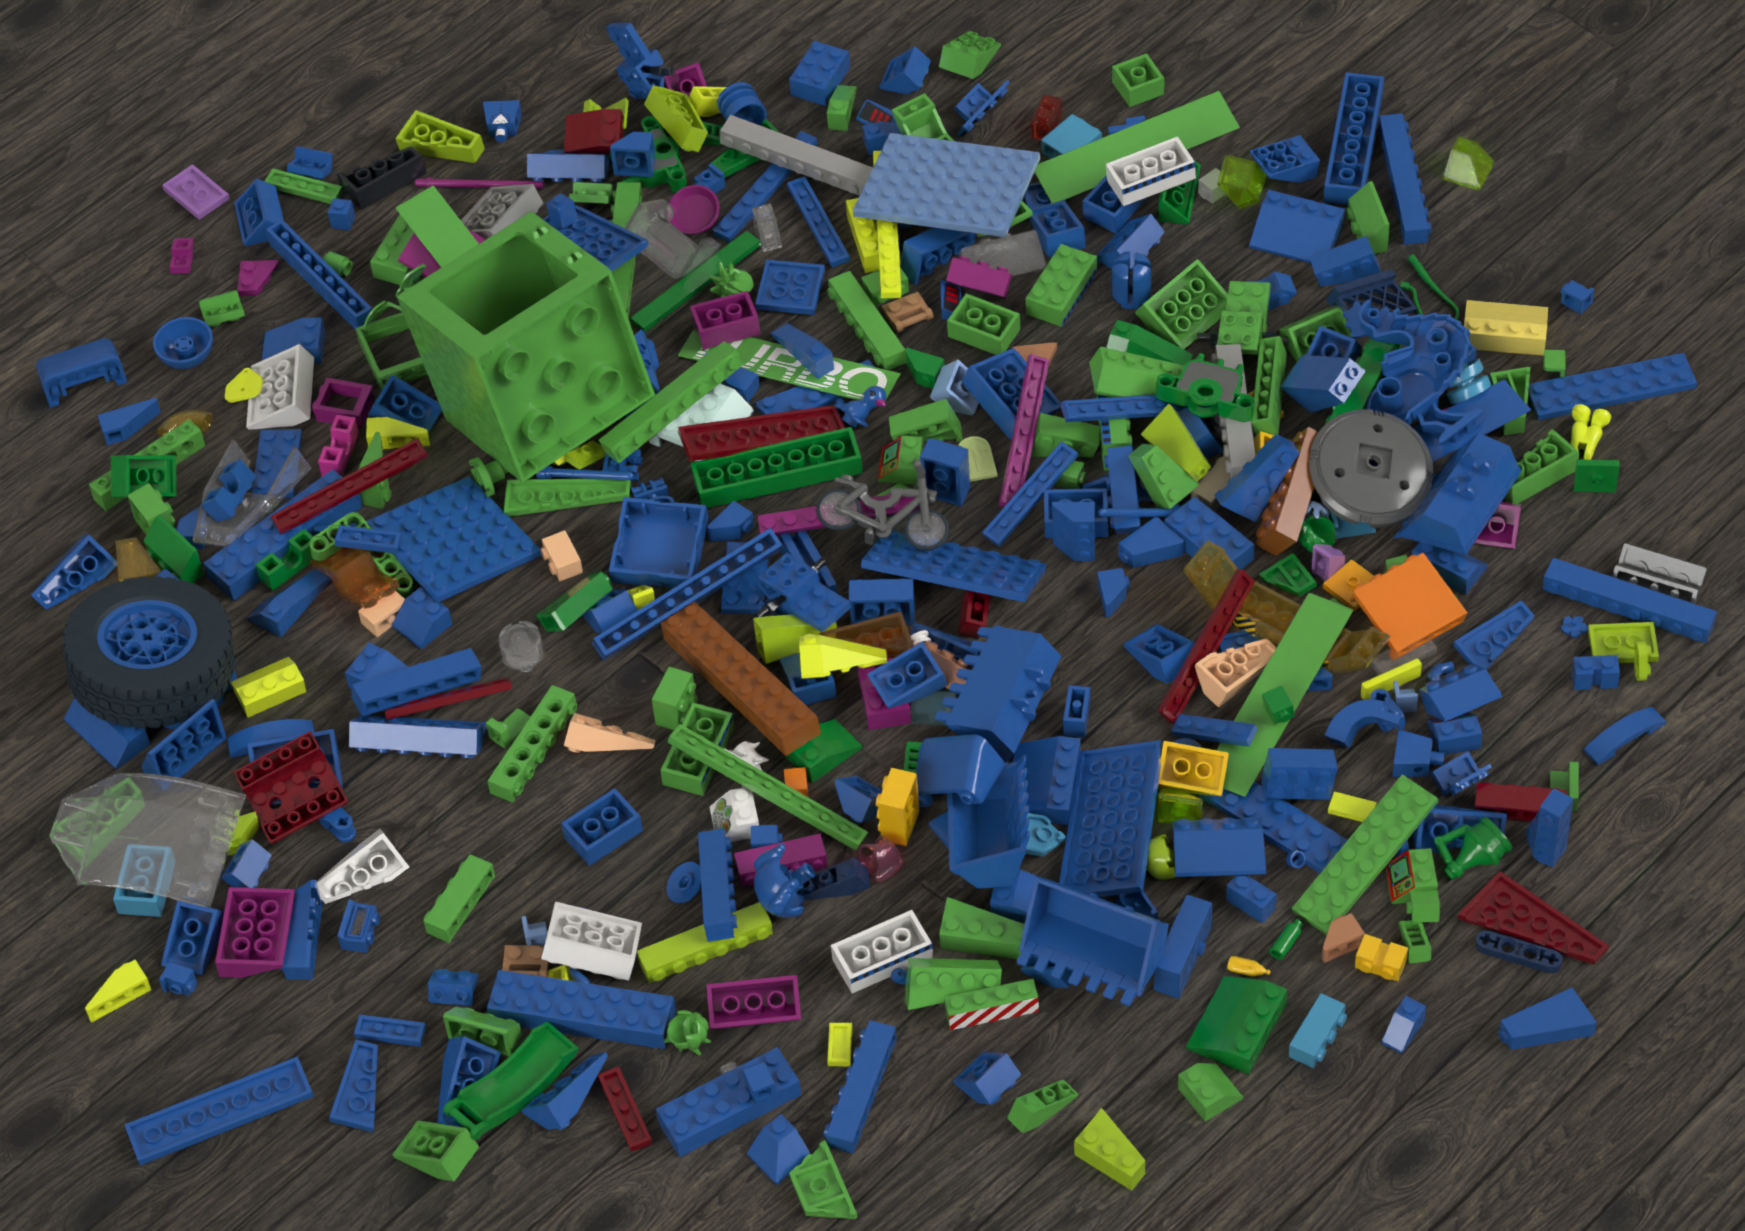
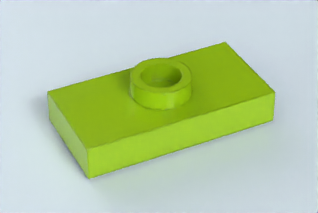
M591 441L565 454L564 460L580 470L604 458L606 453L601 445Z

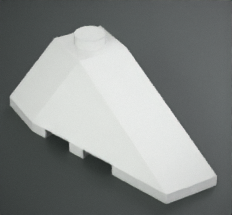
M379 829L317 881V886L321 899L327 904L347 897L352 893L372 888V886L383 882L392 881L408 869L409 866L382 830Z

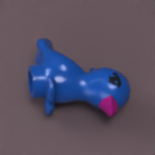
M879 386L867 388L862 393L863 398L861 400L845 403L842 399H837L835 407L845 413L842 420L855 428L858 424L867 428L868 425L864 420L867 418L870 410L879 406L885 407L886 392L883 388Z

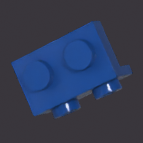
M297 146L295 148V158L287 165V172L300 176H311L316 180L324 179L332 172L333 154L331 152Z
M447 969L434 970L428 981V1001L431 1003L472 1006L474 1002L473 991L478 983V973H471L470 971L453 972Z

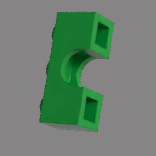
M303 529L288 540L289 549L283 557L278 558L271 552L256 563L259 579L274 591L313 562L315 559L312 558L310 552V540L313 536Z

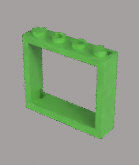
M403 312L369 323L366 331L364 330V325L356 328L358 341L381 391L391 375L405 383L428 375L421 357L380 371L369 348L368 342L409 329Z

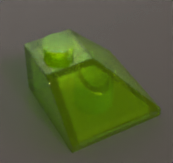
M1458 136L1451 149L1443 179L1480 191L1494 165V160L1478 142Z
M1162 788L1159 792V823L1173 825L1172 821L1188 819L1190 821L1202 819L1203 800L1177 789Z

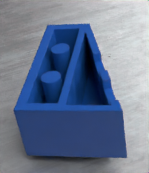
M1367 236L1310 257L1320 286L1348 283L1381 272L1377 257Z

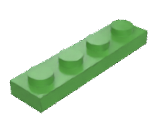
M273 168L264 181L276 186L278 191L328 204L332 203L333 198L339 199L343 193L342 186Z

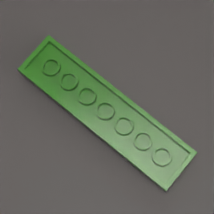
M1402 774L1295 903L1292 911L1327 935L1331 922L1337 917L1347 914L1439 802L1438 798Z

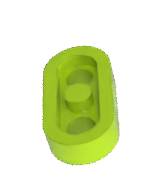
M1645 640L1635 641L1634 672L1637 681L1647 680V676L1651 675V668L1648 663V657H1651L1650 644H1646Z

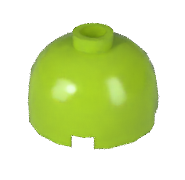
M1165 834L1150 839L1146 871L1148 870L1152 877L1159 880H1168L1176 877L1173 849L1166 846L1170 842Z

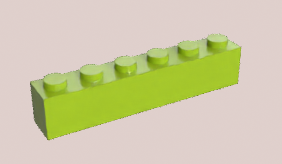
M760 902L733 912V915L736 914L738 928H734V938L708 942L703 924L638 950V961L648 983L661 981L669 975L681 973L689 967L703 964L709 959L723 956L729 951L743 948L749 943L767 938L773 934L772 923L767 912Z

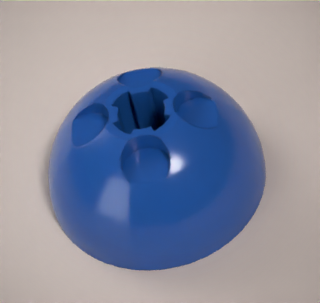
M192 317L176 318L165 323L158 329L153 339V347L159 359L166 365L181 370L194 368L204 362L209 356L213 345V335L210 327L204 321Z

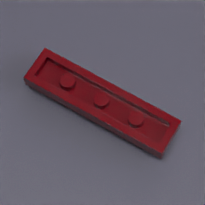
M619 1066L598 1074L599 1082L630 1151L633 1152L651 1145L652 1139Z

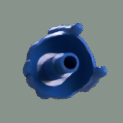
M781 843L777 847L765 851L754 861V868L756 869L754 888L761 906L766 911L778 917L792 918L801 915L804 910V905H801L804 897L796 892L803 888L805 882L814 878L815 873L813 868L807 863H803L802 866L794 871H787L786 866L780 864V858L783 856L786 848L785 844Z

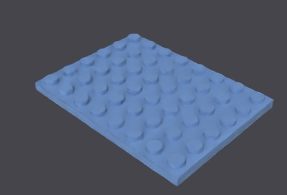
M890 133L853 209L854 217L1006 237L1039 163L1040 152Z

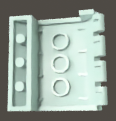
M719 384L649 439V443L660 447L662 445V438L683 447L678 434V427L750 417L754 410L735 389Z

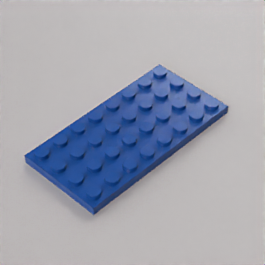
M892 530L887 538H879L861 562V568L1021 602L1027 600L1046 572V564L1041 563L1039 560L1020 559L1016 555L1005 556L997 551H981L977 547H962L954 542L944 543L939 548L930 551L919 550L907 541L905 534H900L896 530ZM909 534L915 543L922 546H931L939 542L935 538L924 539L919 538L918 535Z
M1161 740L1080 751L1060 884L1087 894L1095 893L1097 897L1143 892L1161 769L1160 760L1163 746Z

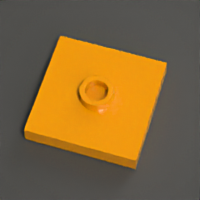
M1351 559L1323 583V589L1355 612L1360 605L1357 601L1350 602L1352 590L1359 584L1363 583L1365 585L1369 583L1374 575Z

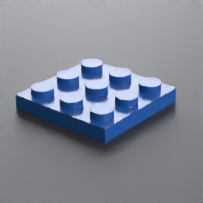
M766 259L755 303L756 309L815 315L825 274V265Z

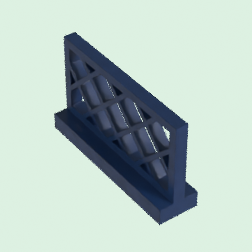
M1392 269L1335 286L1326 300L1331 306L1337 304L1342 312L1352 308L1344 302L1354 304V302L1358 301L1362 306L1364 302L1358 300V297L1380 304V308L1371 305V308H1376L1379 311L1385 306L1393 310L1399 308L1401 315L1411 314L1417 310L1414 303L1394 281L1396 274ZM1391 287L1396 294L1386 291L1387 288ZM1372 293L1382 295V298L1373 296ZM1386 297L1395 300V304L1386 301ZM1399 302L1405 304L1407 308L1399 306Z

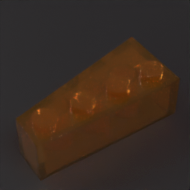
M902 612L819 633V635L885 649L887 659L895 658L914 647Z

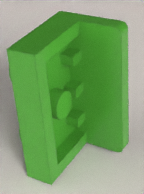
M237 290L199 300L204 322L208 326H219L222 322L237 321L245 316Z

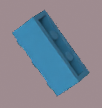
M1321 993L1291 1041L1289 1057L1312 1068L1315 1067L1318 1061L1321 1062L1326 1054L1325 1048L1328 1043L1332 1044L1336 1038L1337 1028L1339 1026L1342 1027L1347 1019V1014H1345L1346 1004Z

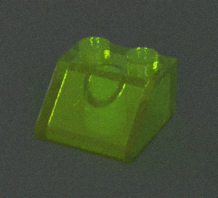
M1226 155L1217 185L1239 209H1243L1259 203L1266 173L1255 161Z

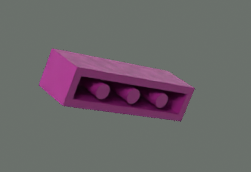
M821 834L781 842L785 844L786 848L783 856L780 858V864H784L787 871H794L802 866L803 863L809 864L814 871L828 867ZM781 843L734 853L741 887L754 885L756 874L754 861L757 857Z

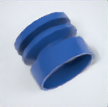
M737 82L728 86L720 93L717 99V107L725 121H727L730 115L761 126L762 122L766 119V109L753 87L748 83Z

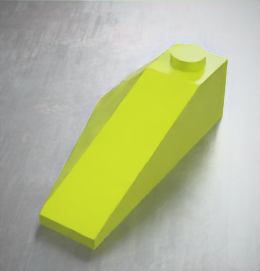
M806 634L799 637L802 678L829 676L830 671L840 669L843 673L848 672L853 666L866 668L887 663L885 649L815 634Z

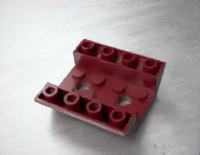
M311 731L233 772L252 808L256 811L261 827L270 844L283 839L349 803ZM312 780H320V784L318 787H309V784ZM275 800H280L281 806L277 809H272L271 803Z

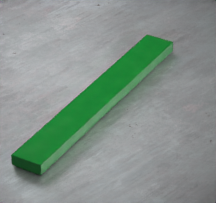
M745 231L632 316L631 323L640 330L642 329L645 333L713 282L709 275H719V262H722L723 268H728L729 263H732L734 266L761 245L760 240L748 231Z

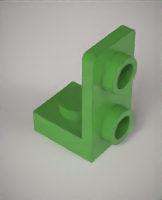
M516 709L503 722H498L491 718L486 722L489 738L505 749L517 738L531 716L520 709Z

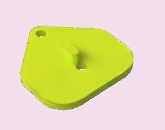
M250 368L243 369L227 384L225 399L229 403H234L256 397L262 390L263 378Z

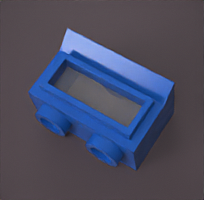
M351 899L348 900L337 935L341 949L367 953L369 944L372 945L374 941V928L380 922V913L377 912L376 905L356 903Z

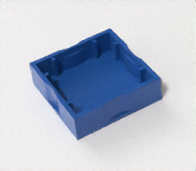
M624 497L619 518V533L613 547L609 567L612 583L640 586L645 584L650 587L673 589L696 575L699 569L709 518L706 505L677 502L661 503L648 499Z

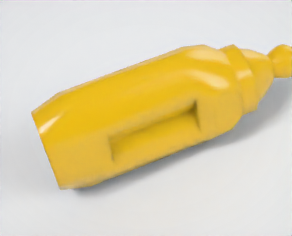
M1231 956L1227 969L1231 972L1251 977L1263 974L1270 975V970H1266L1254 960Z

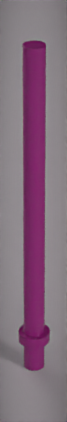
M432 177L416 179L415 181L416 187H427V189L431 186L491 188L533 184L536 189H543L544 187L543 181L432 179Z

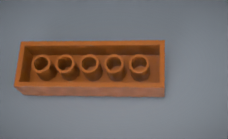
M1307 427L1302 432L1299 431L1293 439H1289L1300 453L1268 501V506L1261 517L1263 519L1262 525L1256 532L1257 540L1255 545L1275 556L1297 542L1314 489L1309 472V454L1318 431Z

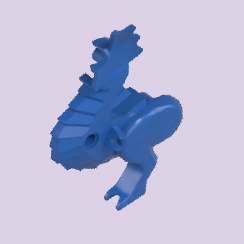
M1369 299L1362 306L1356 301L1351 309L1343 312V317L1348 319L1345 327L1352 331L1351 338L1357 339L1367 335L1374 341L1407 346L1384 354L1385 360L1381 362L1382 374L1386 378L1380 380L1377 388L1371 393L1367 402V410L1377 411V413L1381 411V414L1383 412L1391 414L1408 425L1417 419L1423 433H1441L1439 438L1440 445L1449 439L1459 442L1485 422L1484 419L1478 418L1484 413L1482 409H1474L1468 413H1452L1438 408L1439 396L1442 395L1447 387H1451L1457 377L1461 378L1464 365L1468 363V353L1472 350L1469 340L1470 331L1461 325L1460 321L1452 318L1450 314H1437V312L1425 316L1422 314L1408 316V314L1401 315L1399 308L1391 313L1387 306L1379 311L1376 308H1371Z

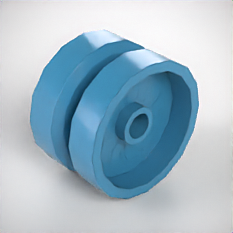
M1474 359L1465 364L1461 378L1457 377L1451 385L1453 388L1446 394L1451 405L1474 397L1491 387L1492 384L1488 375L1477 376L1484 369L1480 359Z

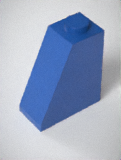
M1157 516L1119 542V558L1122 562L1128 563L1132 568L1185 554V540Z

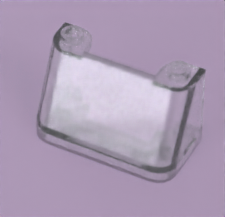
M664 199L639 203L625 229L648 240L649 246L641 252L671 277L678 279L688 275L715 255L721 245L712 238H704L697 245L673 226L670 222L674 216V210Z

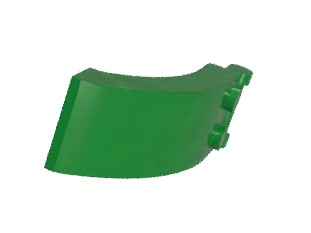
M547 1021L532 1029L526 1040L497 1068L480 1080L460 1090L457 1098L449 1101L443 1107V1112L447 1116H452L464 1128H467L471 1137L477 1140L483 1133L519 1113L531 1100L541 1092H544L575 1057L579 1048ZM461 1108L467 1115H469V1116H470L475 1122H477L478 1124L475 1125V1124H474L472 1121H470L464 1114H462L458 1109Z

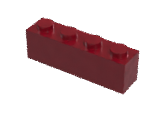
M1491 782L1477 783L1475 810L1506 813V820L1532 822L1540 810V806L1553 789L1566 795L1567 790L1538 788L1536 786L1524 787L1513 784L1499 785Z

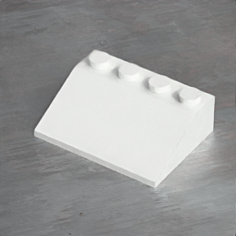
M300 344L251 366V370L263 378V386L259 395L248 400L246 428L249 430L295 426L310 419L314 357Z
M555 902L541 959L547 960L550 963H559L574 969L580 968L595 974H604L615 979L629 981L642 923Z

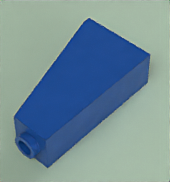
M1570 988L1502 1019L1498 1034L1501 1041L1507 1043L1509 1048L1513 1050L1589 1037L1595 1034L1597 1022L1574 989Z

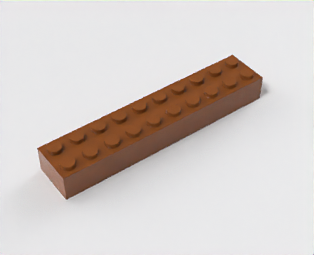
M696 602L660 623L664 640L785 756L821 734L817 715Z

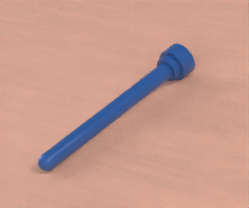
M547 466L537 473V478L568 477L632 480L634 475L631 472L553 469L552 466Z
M1176 504L1171 509L1101 508L1098 511V515L1101 517L1157 516L1167 518L1181 507Z

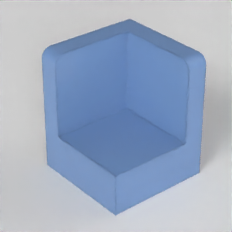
M1394 681L1392 696L1395 704L1402 712H1417L1418 694L1415 693V689L1399 690L1398 681Z
M523 916L522 922L527 945H545L548 933L546 922L528 925L526 916Z

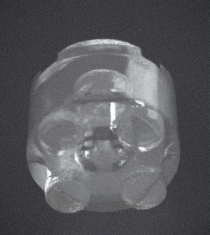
M518 621L519 624L515 625L511 623L505 626L499 634L502 661L511 669L529 672L542 660L544 655L541 634L538 628L530 622Z

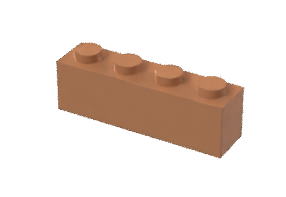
M926 641L924 643L944 673L948 684L945 687L949 689L953 682L965 684L967 680L958 678L956 674L960 668L972 670L973 668L965 664L963 659L957 660L953 658V653L946 650L941 651L937 649V644Z

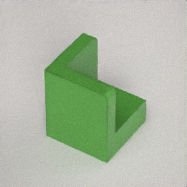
M1544 350L1543 369L1545 371H1559L1560 378L1565 377V350Z

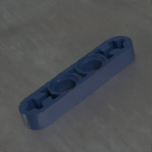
M1481 931L1476 936V949L1483 954L1547 973H1557L1562 967V955L1555 950L1491 931ZM1485 940H1489L1487 945L1483 944ZM1510 945L1514 948V951L1504 952L1502 946ZM1531 951L1536 954V957L1534 959H1527L1524 953ZM1540 955L1543 956L1542 962L1539 961ZM1551 959L1555 960L1553 964H1549Z

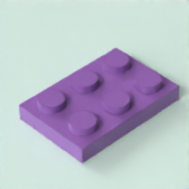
M193 164L162 185L166 193L199 220L230 199L227 192Z

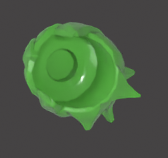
M719 262V275H709L716 284V286L710 289V292L719 295L721 298L744 291L750 292L754 285L750 274L744 270L734 268L732 263H729L728 268H723L722 262Z
M688 1010L677 1011L678 1016L673 1017L668 1024L667 1038L664 1043H673L676 1048H679L680 1052L683 1049H689L700 1055L701 1052L698 1049L700 1044L711 1043L706 1038L707 1031L710 1028L708 1021L697 1012L692 1013Z

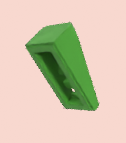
M1412 920L1400 921L1399 929L1404 947H1408L1407 959L1409 963L1430 961L1431 946L1422 922L1412 923Z

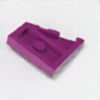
M241 261L237 288L238 295H259L263 290V286L271 279V273L274 269L278 270L280 266L279 261Z

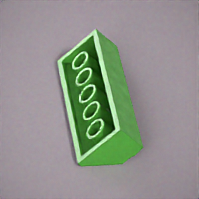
M1100 347L1089 362L1095 394L1108 397L1156 395L1158 375L1169 373L1180 376L1184 365Z

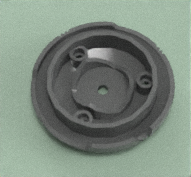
M1354 410L1343 413L1326 423L1312 443L1309 454V472L1322 503L1333 514L1354 525L1359 522H1365L1366 524L1369 523L1371 528H1382L1399 524L1407 520L1415 512L1431 490L1433 463L1425 442L1410 425L1385 412L1381 414V411L1377 413V411L1373 412V410ZM1369 461H1376L1377 467L1371 466Z

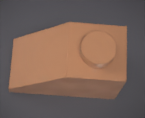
M1352 913L1346 916H1339L1331 922L1322 950V961L1324 963L1360 947L1365 933Z

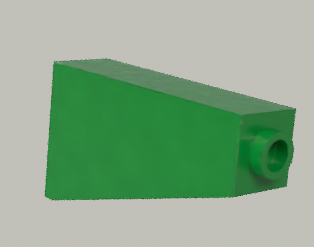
M602 571L593 572L537 613L536 616L546 632L565 630L613 588L610 585L609 577L602 573Z

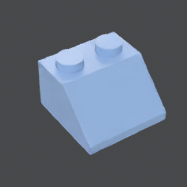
M959 360L943 366L930 398L935 402L947 399L954 412L974 415L979 404L962 383L968 368Z

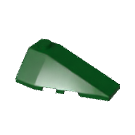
M1120 320L1116 321L1107 344L1109 349L1184 366L1193 359V354L1137 325Z

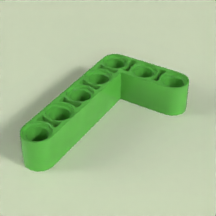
M351 512L310 540L311 556L315 560L322 561L343 548L335 546V538H332L333 535L337 534L339 525L349 526L352 523H357L358 526L356 527L372 528L360 514ZM317 546L325 547L322 550L315 549ZM359 549L389 587H392L404 599L413 593V580L392 553ZM377 553L383 554L380 558L374 557ZM388 569L396 570L393 573L386 572ZM407 584L408 587L400 588L399 585Z

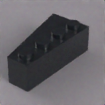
M411 146L389 154L387 159H375L368 166L362 168L360 165L353 167V171L346 174L343 171L339 172L337 177L340 186L343 187V193L362 210L413 180L418 179L427 172L422 155Z

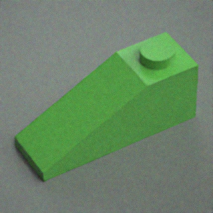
M837 85L830 99L827 111L828 129L848 131L857 90L856 86Z

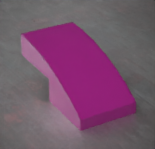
M177 238L173 240L171 248L172 259L169 267L170 274L190 273L194 250L193 238Z

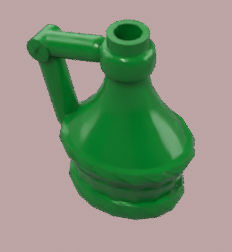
M1485 816L1480 819L1479 823L1471 827L1467 824L1442 836L1436 837L1434 840L1445 864H1447V868L1443 871L1451 880L1459 878L1463 875L1464 870L1478 865L1497 866L1506 852H1510L1513 848L1501 830ZM1464 835L1462 849L1454 861L1445 844Z

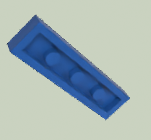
M1179 714L1171 732L1176 737L1250 747L1258 729L1255 724Z

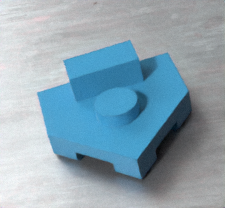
M1028 813L1026 818H1029L1030 823L1027 831H1030V838L1025 854L1044 856L1066 840V836L1061 831H1058L1045 815Z

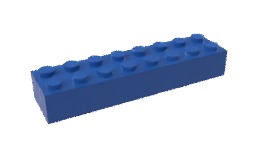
M1345 73L1324 186V202L1348 205V199L1368 182L1384 91L1383 76Z
M332 469L205 561L204 566L208 579L235 601L261 582L256 563L271 552L278 558L283 557L289 549L288 540L303 529L314 537L316 535L314 527L331 525L345 515L358 511L363 507L360 494L281 535L271 515L343 478Z
M498 970L487 1011L498 1018L512 1019L519 1023L520 1027L534 1029L548 1021L563 1034L666 1049L667 1043H664L667 1038L668 1024L675 1017L676 1007L674 996Z

